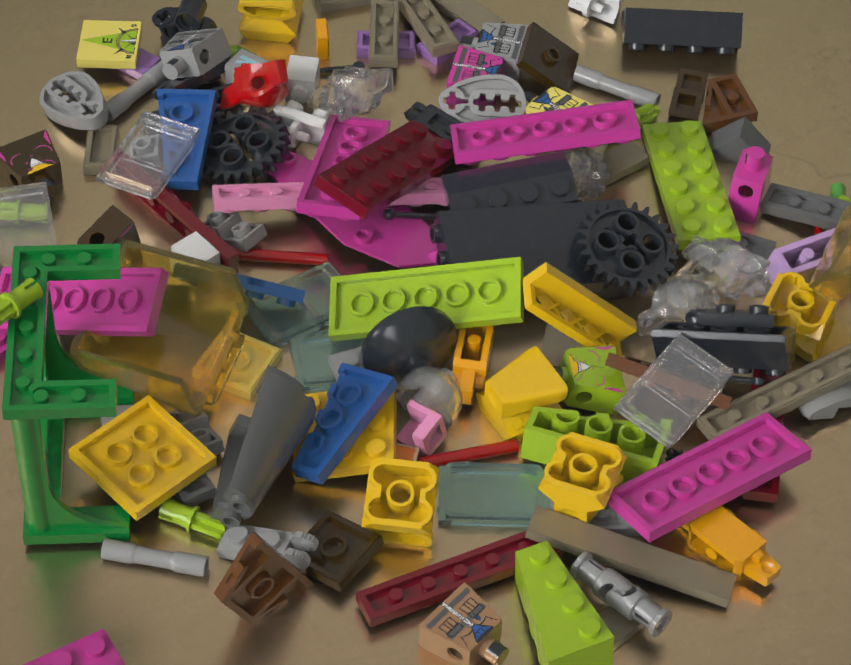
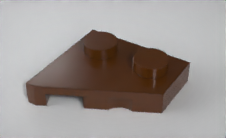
M736 73L708 79L703 117L705 133L718 130L743 117H746L750 122L757 121L758 111Z

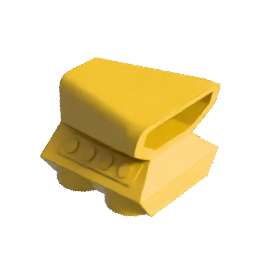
M239 0L238 10L242 13L238 30L246 39L289 43L298 35V25L302 16L304 0Z
M785 272L783 274L778 273L762 305H768L769 311H777L776 326L796 327L795 354L811 363L818 359L835 322L834 311L841 296L836 293L833 286L821 282L812 285L806 283L805 278L796 272Z
M534 346L527 349L485 381V389L475 394L479 408L503 441L517 439L519 442L523 441L524 428L533 407L562 409L558 402L566 399L568 387L540 349Z
M570 432L558 439L556 450L551 461L545 466L544 476L538 489L554 502L553 511L589 523L600 510L605 509L613 488L623 484L625 479L620 472L627 456L618 445Z
M383 457L371 460L361 527L381 535L384 543L417 547L432 546V528L440 468L429 462Z

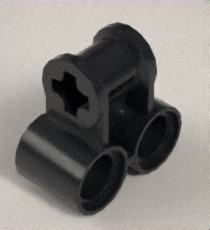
M182 0L179 7H165L154 13L152 22L161 32L160 39L163 45H166L178 32L217 28L216 23L212 19L204 16L207 9L206 0Z

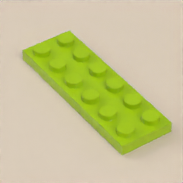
M687 120L684 122L642 124L641 135L647 154L650 156V164L671 231L676 235L674 240L679 245L678 250L740 246L741 235L702 122Z
M521 257L331 277L328 336L332 341L366 338L369 332L387 316L402 309L416 306H428L442 310L451 318L456 329L524 322L522 284L524 262Z

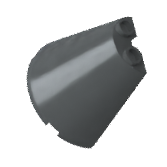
M268 365L258 382L256 393L259 395L252 417L239 413L229 430L210 517L220 520L223 525L228 527H238L242 520L248 519L253 515L311 428L315 419L316 405L313 397H307L303 393L304 386L299 381L275 367Z

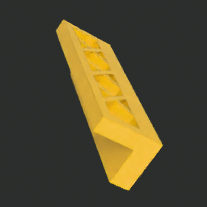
M547 262L522 278L526 310L584 347L607 346L605 343L607 342L609 345L615 346L617 355L622 357L620 342L637 331L636 320Z

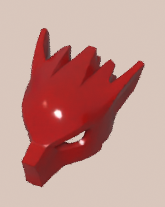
M281 59L252 64L241 63L240 67H235L233 74L234 82L224 88L220 110L230 109L237 104L249 107L270 108L281 103L289 94V88L286 85L288 83L286 60Z

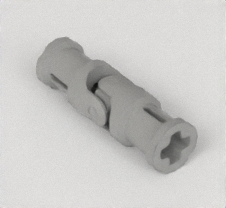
M588 551L579 555L569 571L575 581L580 580L593 589L592 593L596 597L616 609L628 620L635 619L642 624L654 638L665 630L673 615L671 610L658 606L649 599L648 593L636 587L613 568L606 569L595 561L592 554Z

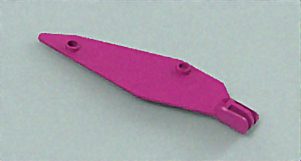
M290 151L289 154L282 155L285 160L284 163H275L276 172L270 170L266 172L277 183L305 182L312 160ZM393 205L389 207L397 212H413L406 205ZM387 208L381 209L365 220L360 218V220L343 221L336 217H314L343 245L395 267L437 266L436 254L438 251L436 243L432 244L430 240V227L422 219L394 218L386 220L383 212Z

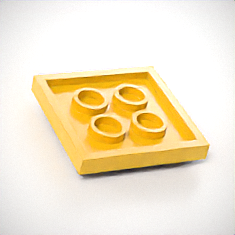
M396 389L327 479L369 474L371 460L379 457L396 459ZM328 391L305 394L307 397H313L316 405V415L319 409L325 408L329 399L327 396ZM315 420L307 434L314 431L316 426ZM307 434L305 435V437L293 453V463L300 451V448ZM293 471L292 475L294 477L295 483L309 481L300 477H296Z
M147 395L69 449V458L136 521L213 468L217 460V456L150 395Z

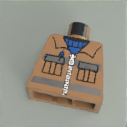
M465 582L419 624L418 645L454 665H476L482 658H485L493 665H501L509 654V649L499 642L502 632L500 616Z

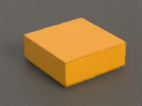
M326 18L315 19L317 57L320 60H328V22Z

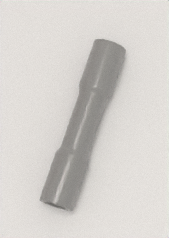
M161 60L146 71L135 83L106 102L109 122L126 111L133 102L151 88H155L167 79L162 71L163 63Z
M580 64L576 67L573 75V81L596 90L609 92L627 100L632 99V102L639 106L647 103H652L655 106L660 103L661 94L640 86L624 83Z
M105 538L101 548V559L165 568L177 573L206 577L209 567V556L181 551L159 550Z

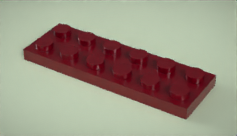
M411 120L320 173L315 180L314 186L365 220L454 164L453 145L450 141L440 138L429 131L423 123Z

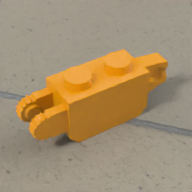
M495 325L459 329L453 360L452 387L459 388L458 403L471 405L474 391L485 389V381L487 380L494 342Z
M719 506L682 525L688 531V549L710 566L736 574L735 581H741L745 576H748L766 587L780 575L781 566L765 551L767 540L757 530L748 527L739 520L731 510Z

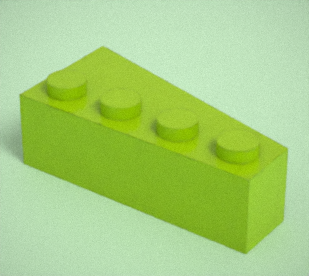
M534 406L524 428L520 458L547 465L556 450L558 439L570 432H575L618 445L627 456L620 472L624 476L625 480L623 483L663 463L666 455L665 452L668 449L673 420L661 419L660 424L644 422V417L630 416V421L610 419V414L596 412V415L587 417L580 416L577 410Z
M544 541L516 551L515 583L524 613L529 621V630L532 640L534 639L540 665H613L615 637L549 542Z

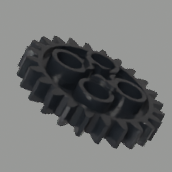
M251 106L248 112H244L242 107H239L235 115L231 111H227V118L225 119L217 116V124H212L201 178H206L209 185L214 182L216 185H224L225 183L226 185L235 183L245 184L246 181L256 184V178L259 176L267 179L266 172L268 170L276 172L275 163H284L285 160L282 155L289 154L290 152L287 145L291 144L290 133L282 117H277L273 110L267 113L265 107L256 112L254 106ZM230 134H233L238 139L240 145L234 142ZM243 150H244L246 153H249V155H250V157H251V159H252L253 161H250V160L245 156Z
M621 200L618 207L612 201L608 202L606 208L599 204L594 212L588 211L585 219L581 220L574 238L577 241L574 251L580 252L577 262L586 263L583 270L584 273H594L593 283L600 279L604 281V290L613 285L617 295L624 288L630 297H632L635 289L642 296L645 295L648 288L655 292L659 284L664 286L668 277H671L679 258L676 255L679 245L672 243L676 236L675 233H666L669 223L659 224L658 220L661 215L649 216V207L639 211L637 202H634L631 208H627L624 200Z

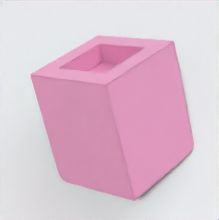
M410 400L406 406L411 419L397 435V442L399 444L419 447V454L422 456L432 455L448 435L443 416Z

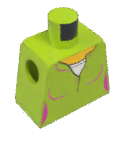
M615 346L569 348L565 351L559 366L553 367L568 387V394L566 399H564V403L567 406L617 415L627 393L622 372L605 366L609 352L617 355Z

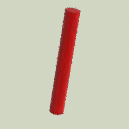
M236 249L239 254L238 261L328 266V253L250 249L244 252Z
M517 439L418 457V461L429 462L437 467H444L519 452V444Z

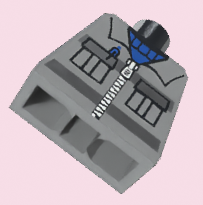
M486 22L482 26L479 38L463 35L460 45L501 57L503 59V74L518 77L519 83L522 70L516 64L529 25Z
M223 28L178 32L159 51L163 63V74L170 80L203 75L232 55Z

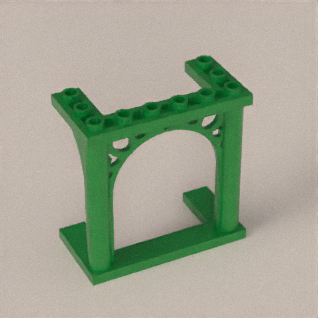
M121 243L13 246L10 291L22 284L27 278L35 280L30 287L38 282L43 290L42 298L23 309L20 317L8 320L2 414L3 420L11 421L24 502V545L103 542L105 538L128 542L130 541L131 515L120 505L69 507L62 502L65 418L117 417V406L133 405L134 375L133 372H96L82 366L63 350L56 334L49 282L121 279Z

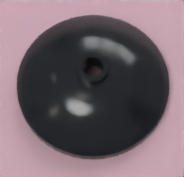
M416 306L397 311L380 321L365 338L361 348L362 365L364 369L393 376L398 386H409L422 382L442 369L452 356L457 344L456 327L445 312L434 307Z

